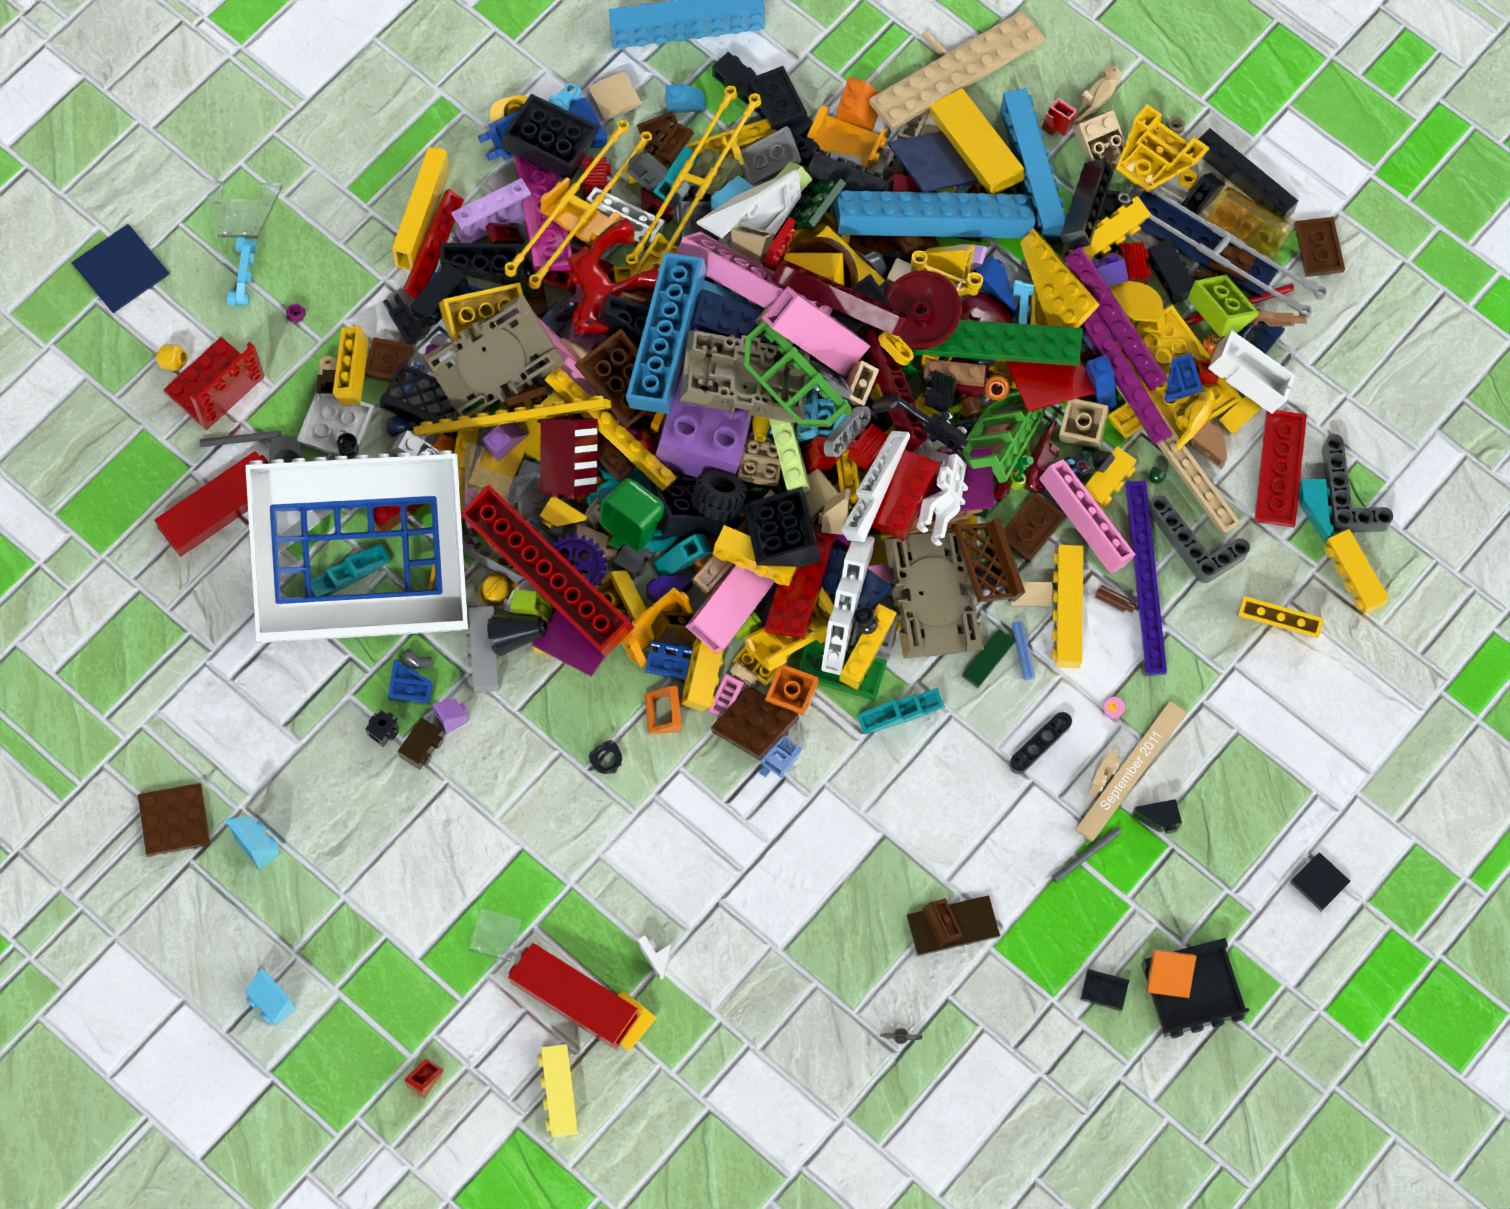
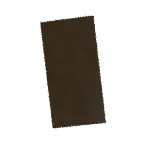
M989 895L949 904L963 937L943 946L938 945L923 911L907 914L917 957L999 938L1000 933Z

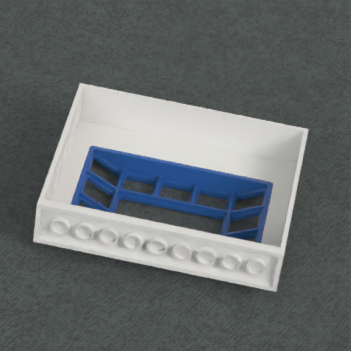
M439 451L438 455H431V452H419L418 456H410V453H398L397 457H389V454H377L376 458H368V455H357L355 459L348 460L347 456H336L334 460L326 461V457H316L310 462H305V458L292 459L291 463H284L283 459L271 460V464H263V461L257 460L250 461V465H246L256 643L466 631L468 629L457 454H452V451ZM431 503L432 527L408 529L406 506ZM400 506L401 530L375 531L373 508ZM367 508L368 531L342 533L340 509ZM334 510V534H308L307 511ZM300 511L302 534L298 536H278L276 512ZM433 534L434 558L410 560L408 537ZM402 537L404 592L312 596L309 559L310 541ZM302 542L304 565L280 567L278 543ZM435 565L436 588L412 591L410 567ZM304 573L305 597L282 598L280 574Z

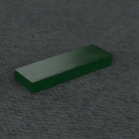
M998 629L985 645L984 650H981L965 670L962 677L976 688H979L1016 640Z

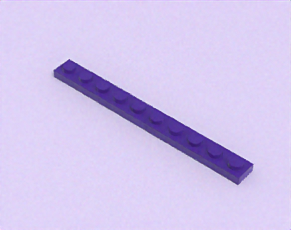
M1146 481L1126 482L1125 491L1131 546L1136 554L1133 557L1145 676L1166 675L1167 666Z

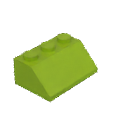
M1227 275L1195 280L1188 296V300L1219 337L1226 336L1231 330L1235 333L1239 332L1259 314Z

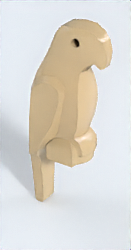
M1110 65L1102 70V74H1105V77L1098 80L1090 90H1086L1080 95L1081 102L1088 110L1076 119V124L1092 116L1112 98L1121 78V71L1116 66Z

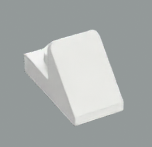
M644 935L638 939V946L658 978L662 980L666 972L671 945L656 953L655 951L658 949L652 939L648 940Z

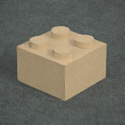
M1079 399L1068 401L1059 433L1060 442L1099 450L1109 414L1108 406Z

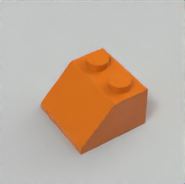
M849 77L837 107L836 119L873 131L879 115L869 104V99L879 94V92L868 82Z
M781 665L777 669L765 701L805 715L818 688L819 678L789 666Z

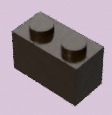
M661 611L651 625L656 643L692 646L697 637L685 626L694 614Z
M421 717L399 748V757L421 770L423 765L427 766L431 761V754L435 748L439 749L443 744V731Z

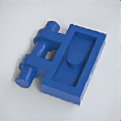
M653 639L651 648L658 649V652H649L645 673L685 681L690 659L683 658V655L691 656L693 648L686 645L656 643V640ZM665 651L676 652L677 654L676 656L667 655Z

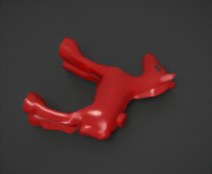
M627 218L611 226L604 234L594 239L590 249L584 246L579 252L569 257L568 265L572 271L569 274L570 279L574 285L579 284L585 294L573 314L575 336H578L580 333L607 335L610 332L611 328L597 321L600 302L608 294L618 297L621 292L629 294L638 291L654 293L659 274L656 268L613 283L608 275L598 266L602 254L609 247L615 244L629 245L635 243V233Z

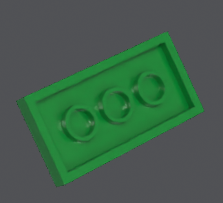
M815 640L805 646L798 670L818 677V685L870 700H876L887 664L886 660L875 657L860 687L856 690L839 681L840 675L821 671L825 649L824 642L820 644ZM847 649L844 666L852 653L851 650Z

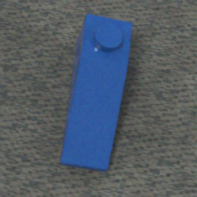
M991 256L980 267L976 268L974 272L982 275L983 283L981 287L988 295L1003 304L1009 312L1011 319H1013L1017 308L1005 267L1000 260H996Z

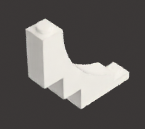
M867 536L864 542L852 541L844 560L842 577L836 591L834 608L828 622L821 671L840 675L844 668L845 655L854 622L853 615L857 609L862 585L873 553L875 537Z

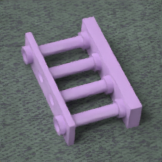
M522 178L451 213L459 226V229L454 231L459 243H479L489 238L485 226L490 222L515 225L524 220L522 200L531 196V192Z

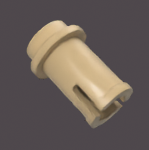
M736 662L730 673L733 674L734 678L738 677L751 687L757 680L758 675L745 668L743 663L739 664Z

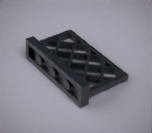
M403 363L399 364L385 393L380 398V408L419 425L421 422L427 421L437 424L440 419H447L445 414L456 411L454 407L443 410L440 402L447 400L448 397L445 395L438 398L435 389L441 388L435 377ZM404 370L410 373L412 379L401 381L399 375ZM427 380L430 387L420 390L417 381ZM414 382L417 391L406 394L404 385ZM401 387L402 396L395 397L390 395L392 389ZM432 391L435 399L425 402L422 393ZM419 395L422 403L417 405L411 404L408 398ZM437 403L440 411L436 413L429 412L427 406ZM457 431L443 434L454 438Z

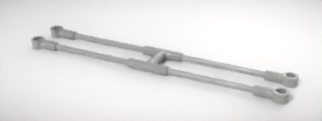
M1133 183V187H1135L1136 189H1141ZM1157 188L1149 191L1150 194H1155L1212 229V232L1223 239L1212 250L1202 243H1197L1152 214L1149 217L1150 220L1190 243L1214 261L1226 268L1229 267L1286 302L1289 307L1299 312V316L1307 315L1308 319L1311 316L1312 308L1309 305H1301L1295 300L1285 297L1220 255L1229 242L1240 249H1245L1302 284V287L1314 293L1316 299L1323 300L1326 297L1327 289L1324 286H1316L1307 280H1303L1252 249L1236 236L1217 225H1213L1162 194ZM1121 193L1118 196V205L1121 207L1123 205L1126 206L1131 201L1129 195Z

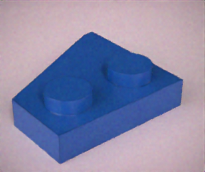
M1192 353L1172 359L1167 391L1164 397L1166 403L1203 392Z
M394 659L388 699L430 704L433 682Z

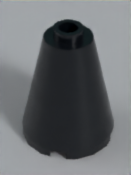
M492 615V618H489L487 623L488 638L493 639L494 645L491 647L498 656L508 654L540 639L548 631L547 622L541 616Z

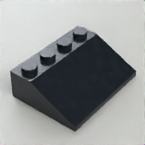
M530 94L503 132L502 149L564 179L569 178L571 181L581 167L600 126L536 95Z
M677 478L673 484L663 491L650 479L651 492L661 499L664 504V514L658 522L663 536L690 537L694 534L719 536L724 525L735 529L745 516L741 510L738 517L733 520L717 521L700 514L693 507L694 504L691 503L697 478Z
M803 487L743 504L757 566L804 567L822 561Z

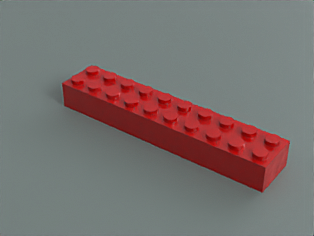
M489 484L461 511V516L605 657L635 628L622 613Z

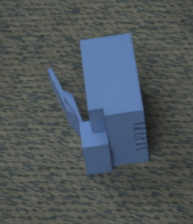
M784 735L761 760L760 763L764 766L759 773L766 778L770 771L782 778L798 759L803 748L796 746L797 744L793 741L790 742V739H786Z

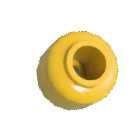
M165 344L156 353V362L159 363L160 368L163 370L178 371L187 363V352L180 345Z

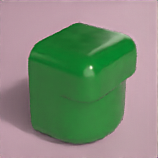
M631 478L622 480L601 502L600 523L608 532L614 535L609 544L618 550L625 543L634 551L640 552L653 539L657 531L658 522L664 514V504L661 499Z

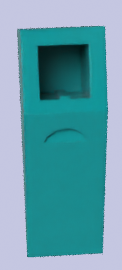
M685 145L674 162L668 167L665 179L650 192L664 202L671 191V186L694 151ZM697 155L696 158H695V160L693 161L694 164H693L692 168L690 169L689 174H690V172L692 171V169L694 168V166H695V164L697 163L698 159L700 158L699 155Z
M1302 479L1299 487V505L1323 542L1326 543L1328 538L1333 536L1334 532L1333 524H1330L1329 518L1332 515V507L1328 505L1330 487L1326 486V479Z
M694 534L677 544L654 562L653 565L659 577L674 576L713 553L704 534Z

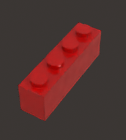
M424 504L407 505V517ZM400 506L373 508L374 528L377 531H390L401 523Z

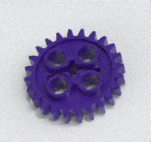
M577 533L571 539L569 534H566V540L559 536L558 544L554 541L551 542L552 546L560 554L569 553V557L566 560L572 566L573 550L576 549L575 561L577 566H575V569L580 574H588L586 580L594 587L596 584L602 586L599 578H606L602 571H606L608 568L606 565H603L607 562V559L602 557L605 553L603 550H599V543L593 545V538L586 541L584 534L579 539ZM586 553L590 555L587 560H580L581 555Z

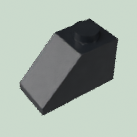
M1212 172L1204 174L1181 205L1199 215L1216 199L1226 184Z
M1176 799L1137 806L1132 812L1134 818L1158 833L1164 831L1165 834L1174 833L1182 824Z

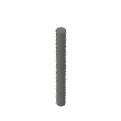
M279 430L200 439V447L272 440L282 436V433Z
M1115 827L1052 876L1054 882L1058 883L1122 833L1121 830Z

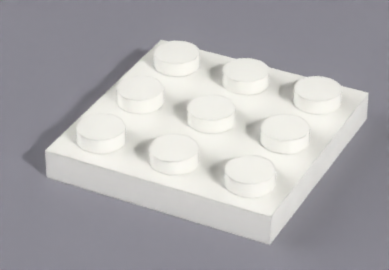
M315 393L297 441L302 446L331 455L341 456L337 446V439L343 433H351L356 437L360 448L375 411V405L361 401V404L342 407L334 394Z

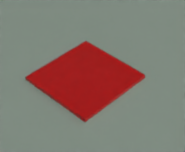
M1005 361L1028 412L1095 394L1081 361L1079 366Z

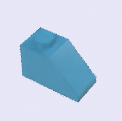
M686 84L665 86L667 113L671 111L674 114L706 111L703 91Z

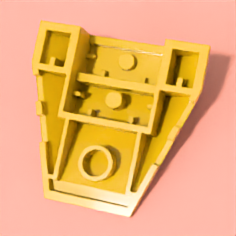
M1148 104L1135 117L1116 167L1117 172L1146 192L1197 164L1209 150L1208 146L1195 137L1188 142L1160 123L1162 114Z

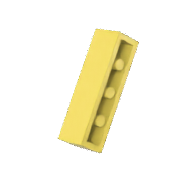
M567 1044L541 1047L542 1054H538L539 1067L544 1069V1075L540 1076L541 1088H546L547 1097H543L544 1110L549 1111V1118L545 1119L546 1131H551L552 1138L578 1134Z

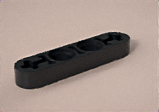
M1066 712L1057 713L1012 756L1009 764L1011 771L1015 774L1026 772L1070 729L1072 724L1071 716ZM1059 719H1065L1066 726L1062 724L1058 728V730H1056L1055 727L1058 725ZM1045 731H1049L1053 734L1054 738L1051 741H1046L1043 739L1042 734ZM1030 745H1036L1039 748L1037 755H1032L1028 752ZM1025 755L1027 759L1023 762V768L1021 766L1015 767L1016 761H1021Z

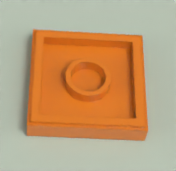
M1153 949L1146 991L1148 993L1189 998L1196 955Z

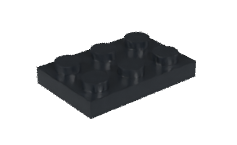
M784 66L748 79V85L752 93L760 95L761 105L759 107L771 130L807 117V111Z

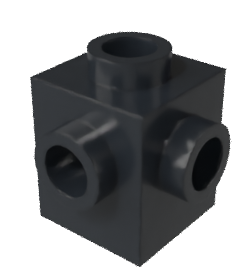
M799 136L795 144L802 162L798 165L809 167L814 152H819L821 148L813 139Z
M381 710L378 714L375 713L368 721L369 725L365 728L367 736L384 747L389 740H394L398 735V719L390 712L386 714Z

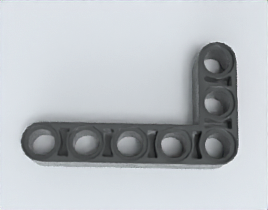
M1338 434L1329 435L1322 447L1326 486L1330 487L1328 504L1332 507L1330 520L1334 531L1338 533L1348 529L1352 533L1385 531L1388 529L1394 516L1389 508H1352L1344 441ZM1329 444H1334L1337 448H1332ZM1335 462L1339 467H1335L1331 463ZM1333 481L1340 482L1341 486H1337ZM1336 500H1341L1344 504H1338ZM1378 517L1385 518L1386 522L1380 521ZM1338 518L1344 519L1346 523H1341ZM1358 518H1364L1366 522L1363 523Z
M1157 495L1152 499L1149 506L1151 518L1200 582L1209 583L1246 559L1250 550V544L1247 540L1238 538L1212 555H1209L1165 496ZM1154 505H1160L1163 509L1158 510ZM1166 521H1173L1175 525L1170 526ZM1178 537H1185L1187 541L1182 542ZM1235 548H1241L1244 553H1238ZM1190 553H1197L1199 557L1194 558L1190 555ZM1219 558H1224L1227 563H1221ZM1202 569H1209L1211 573L1206 574L1202 571Z

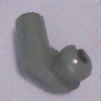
M412 649L404 651L403 660L411 668L433 667L431 656L420 658Z

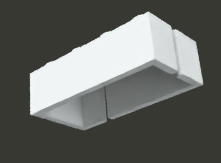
M1232 330L1218 343L1208 367L1209 370L1219 377H1225L1226 382L1271 414L1286 402L1295 379L1294 374Z
M334 510L307 511L308 531L333 513ZM300 511L276 512L278 536H298L302 534ZM279 542L278 554L294 542Z

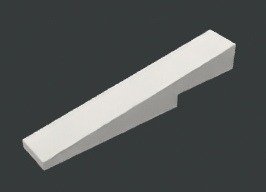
M891 431L856 491L859 499L841 528L847 540L865 541L910 438L909 432Z

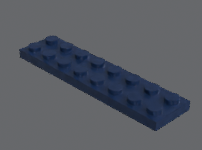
M1143 191L1139 197L1150 214L1197 243H1202L1213 250L1219 241L1223 239L1212 232V229L1155 194L1152 195L1149 192ZM1149 218L1140 225L1143 232L1160 242L1170 239L1171 243L1176 245L1179 253L1210 271L1217 272L1219 276L1227 275L1234 281L1236 286L1253 296L1261 297L1266 291L1248 279L1245 282L1209 268L1212 260L1210 257ZM1255 257L1249 275L1269 286L1279 270Z

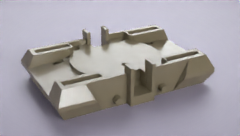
M523 294L500 307L501 313L494 317L491 314L486 317L488 319L487 322L482 319L473 323V326L459 332L460 334L457 335L459 339L454 343H444L423 357L459 417L470 416V418H477L476 414L488 413L492 404L496 401L501 405L506 401V398L515 396L525 390V383L528 386L533 385L534 383L531 379L538 375L545 377L565 364L553 341ZM519 310V313L505 322L502 320L511 311ZM454 350L455 354L442 362L439 361L440 357ZM548 357L550 362L534 372L532 367ZM482 398L485 400V403L473 411L469 410L468 407Z
M688 331L680 402L730 411L729 419H732L735 408L747 410L746 422L749 421L750 415L797 423L745 368V343L747 336L742 335L741 339H738L734 335L727 337L700 331ZM755 338L751 342L750 366L762 377L784 356L778 351L777 348L779 346L771 345L770 342L760 343L761 338ZM798 350L809 363L810 354L804 350ZM792 359L766 381L771 389L782 400L787 402L808 383L804 378L806 374L802 370L798 372L791 364ZM706 386L708 390H702L699 387ZM807 394L790 408L801 420H804Z
M954 530L946 531L945 537L939 539L942 542L940 546L932 543L931 536L933 532L907 535L905 541L895 537H884L887 562L893 579H889V583L894 584L890 591L893 610H898L899 614L896 615V620H900L901 624L899 634L903 659L984 650L980 623H977L976 606H974L976 595L973 592L972 583ZM898 547L901 549L904 568L900 566ZM948 549H949V551H950V556L945 557V553H948ZM912 623L914 624L916 646L913 644L910 626ZM961 626H962V628H963V634H962V633H959V634H958V630H961Z

